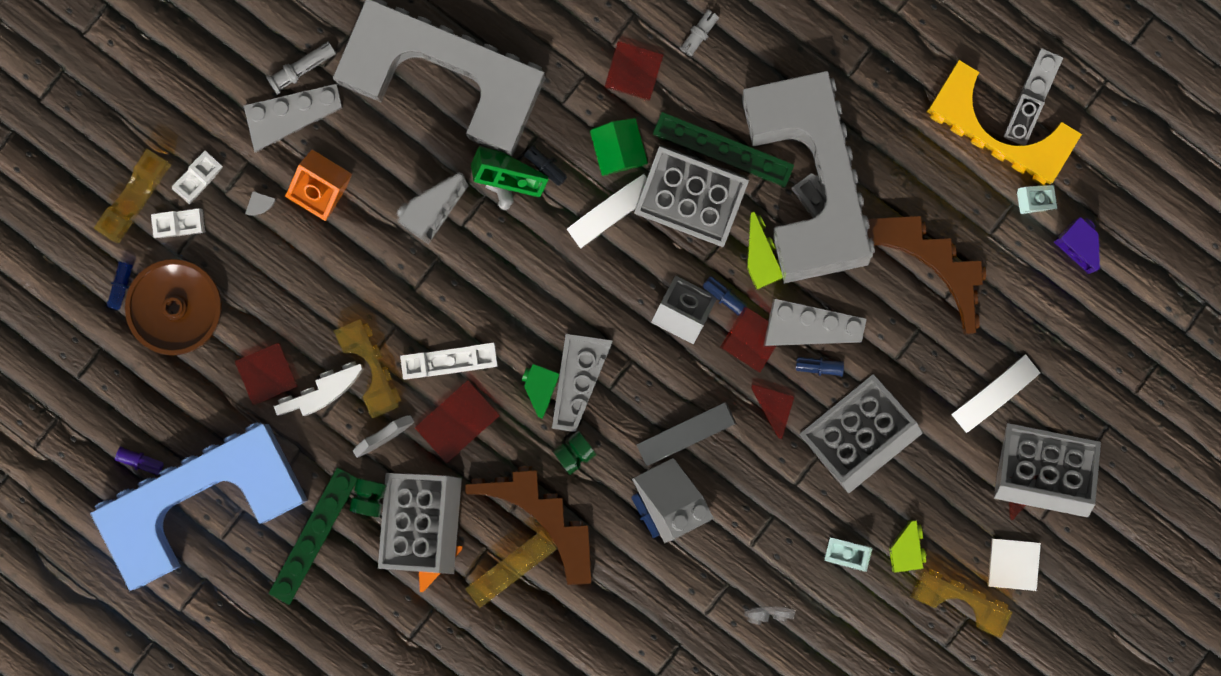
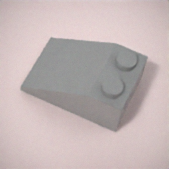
M674 458L632 479L664 543L674 540L714 519L703 496Z

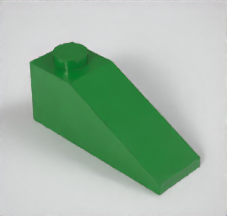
M481 146L478 147L471 163L473 182L536 197H541L549 180L548 176L501 151Z

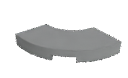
M410 415L392 421L382 430L361 441L354 448L353 453L358 458L375 450L406 430L414 423V420Z

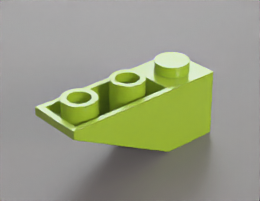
M752 212L749 223L747 270L756 290L783 279L779 259L776 260L772 252L776 250L771 237L766 238L763 229L766 228L761 215L756 216L755 212Z

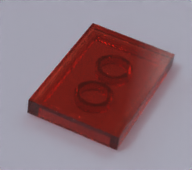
M467 380L419 423L415 429L445 463H448L500 415Z

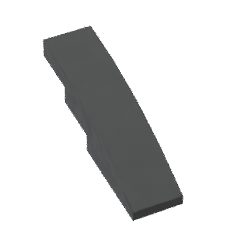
M727 402L637 444V447L646 466L737 423Z

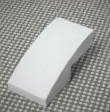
M204 151L189 166L188 171L172 186V189L190 204L214 179L223 166Z
M202 209L151 214L154 238L205 233Z

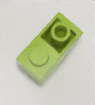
M911 520L906 524L889 547L892 572L923 569V563H926L925 549H920L919 539H923L922 527L917 525L915 520Z

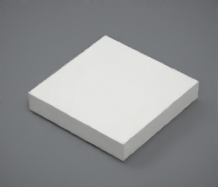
M992 538L988 586L1037 591L1041 543Z

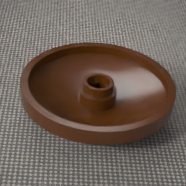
M163 260L146 267L131 283L125 300L126 320L135 338L148 349L165 355H183L202 347L217 330L222 314L221 296L214 280L202 268L183 260Z

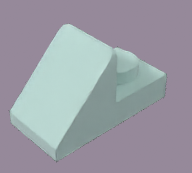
M1054 185L1018 188L1017 197L1021 214L1057 209Z
M830 537L824 561L867 572L872 548Z

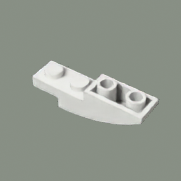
M354 361L343 365V370L334 373L333 370L320 374L321 379L316 380L319 390L315 391L314 387L301 391L302 396L293 399L292 396H288L278 400L279 405L274 406L277 416L299 408L302 415L307 416L326 407L352 386L364 370L363 365H356Z

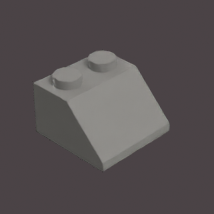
M675 275L651 323L694 344L717 298L711 293Z

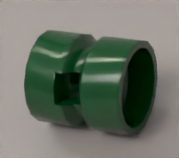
M579 431L568 438L567 444L561 443L552 450L570 475L581 467V462L587 463L597 455Z
M357 478L354 492L357 495L352 498L349 511L380 517L382 509L380 499L384 498L387 485Z

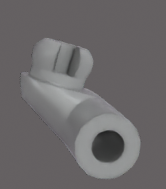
M486 185L485 188L497 193L499 208L508 210L514 200L512 192Z

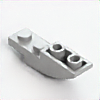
M1040 48L1004 133V138L1026 146L1063 60L1062 56Z

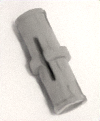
M707 9L699 23L691 28V34L683 45L680 46V49L692 57L703 40L706 41L708 38L707 34L717 20H719V17Z

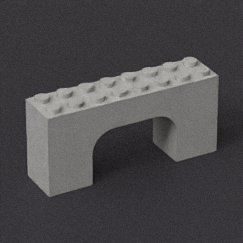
M366 0L333 79L338 85L382 102L396 68L403 61L410 58H423L469 77L480 86L481 98L466 133L468 139L513 157L545 81V74L541 70L542 67L529 62L528 65H525L515 55L506 53L504 56L497 52L498 49L491 45L484 44L483 47L477 45L475 39L463 34L462 37H458L453 33L452 29L442 25L439 28L434 27L431 21L424 17L418 16L415 19L409 15L408 11L399 7L393 10L383 0Z
M828 71L743 89L742 102L752 146L787 139L798 140L806 144L814 157L825 208L816 218L775 228L774 242L784 283L867 266L874 253L872 239H867L868 220L866 215L862 216L861 214L863 206L861 192L856 193V184L858 183L856 170H851L850 167L851 160H853L850 146H845V138L847 137L846 127L844 123L840 124V115H842L840 102L834 99L836 92L834 78H829Z

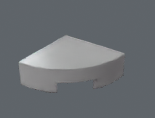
M252 192L245 214L251 216L263 214L273 207L276 199Z

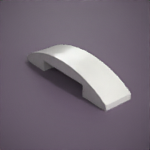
M644 174L610 196L567 228V231L580 249L636 209L647 180Z
M495 343L400 356L403 379L498 367Z
M1025 354L951 415L967 433L1022 390L1040 372Z

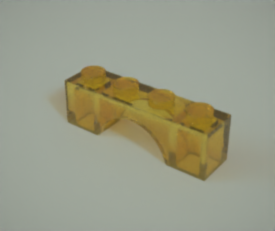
M146 149L134 167L127 186L118 199L105 210L94 229L119 244L171 164Z
M359 319L334 330L343 353L360 355L368 362L371 368L372 382L368 391L362 396L371 418L375 419L400 408L398 402L402 401L397 389H392L390 386L391 374L387 366L382 367L379 358H382V354L378 345H373L370 340V336H373L368 322L363 323Z
M542 529L469 585L466 591L481 608L557 548Z
M931 569L928 573L922 571L911 595L912 598L933 608H936L940 603L948 599L964 600L972 607L975 613L977 628L996 637H1002L1013 613L1007 610L1008 604L995 599L994 603L985 600L986 594L973 589L972 593L963 590L964 584L953 579L948 583L942 580V574Z

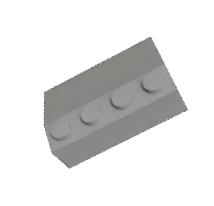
M660 145L634 214L724 247L750 178Z
M457 174L411 200L409 204L404 203L397 214L399 216L398 222L406 230L429 245L467 189L468 184L464 177Z
M873 374L801 432L800 436L849 494L923 433L917 422Z
M1007 423L996 477L994 499L1089 517L1096 502L1101 442Z
M386 473L385 484L387 487L383 500L378 569L454 574L462 478Z

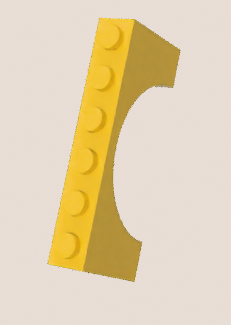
M959 60L927 112L931 114L930 118L939 124L945 122L950 125V130L959 136L965 134L972 139L971 143L981 149L984 147L992 151L991 155L998 160L1004 161L1006 159L1013 163L1011 167L1023 174L1026 171L1033 176L1032 180L1042 186L1052 184L1082 134L1061 122L1047 138L1035 144L1012 146L995 140L981 127L973 109V88L980 72Z

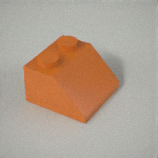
M311 150L298 165L285 197L326 221L346 190L352 174L316 151Z

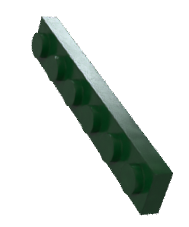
M661 112L653 132L654 136L784 188L794 167L791 163Z
M337 467L268 594L291 605L352 493L357 477Z

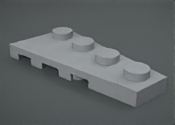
M337 84L244 105L254 152L256 153L293 132H297L303 129V127L342 109Z
M773 299L764 346L862 342L866 319Z
M570 334L565 335L552 429L576 432L612 345V340Z

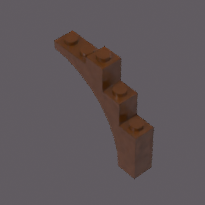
M921 216L867 219L869 225L867 239H872L873 245L901 250L916 257L930 267L945 283L956 302L961 316L963 334L976 333L980 322L979 315L975 314L974 305H978V292L973 290V286L983 285L982 280H986V267L982 266L981 261L953 262L952 258H956V245L951 244V238L922 240V236H926V223L921 222Z
M532 466L518 467V472H513L512 482H509V477L494 478L495 483H485V478L470 479L471 484H465L466 494L488 495L504 499L521 507L533 516L547 530L559 550L565 567L567 585L591 583L588 525H583V521H569V526H564L563 498H558V493L543 494V499H539L538 472L532 471Z

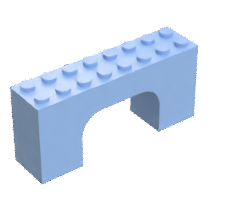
M254 423L245 428L247 433L243 435L235 433L224 439L225 444L221 446L214 444L202 450L204 455L200 457L193 455L181 461V467H169L159 473L161 477L157 479L155 477L152 479L148 478L138 483V489H127L116 495L117 500H105L95 506L96 511L90 514L130 591L138 589L181 567L165 537L163 521L165 515L173 506L221 481H229L236 484L243 491L259 524L266 523L308 501L269 424Z

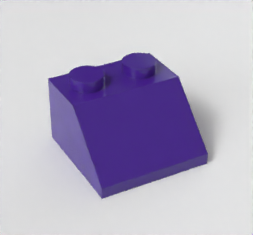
M1079 217L1067 226L1054 243L1090 274L1100 268L1099 236L1094 230L1096 226L1089 219L1085 218L1083 220Z

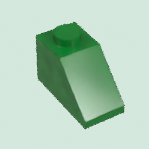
M532 364L531 368L526 367L522 381L526 382L524 387L537 416L543 419L560 374Z

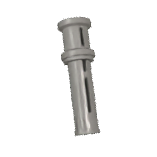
M327 41L293 64L283 65V69L272 76L267 75L266 78L278 95L281 89L291 83H297L300 76L326 59L336 55V53Z

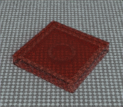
M618 41L604 88L650 101L663 54Z
M744 307L720 348L757 372H761L777 345L764 346L769 321L749 308Z
M280 343L235 361L253 405L298 387Z

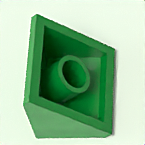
M636 118L613 121L590 130L602 176L648 165Z

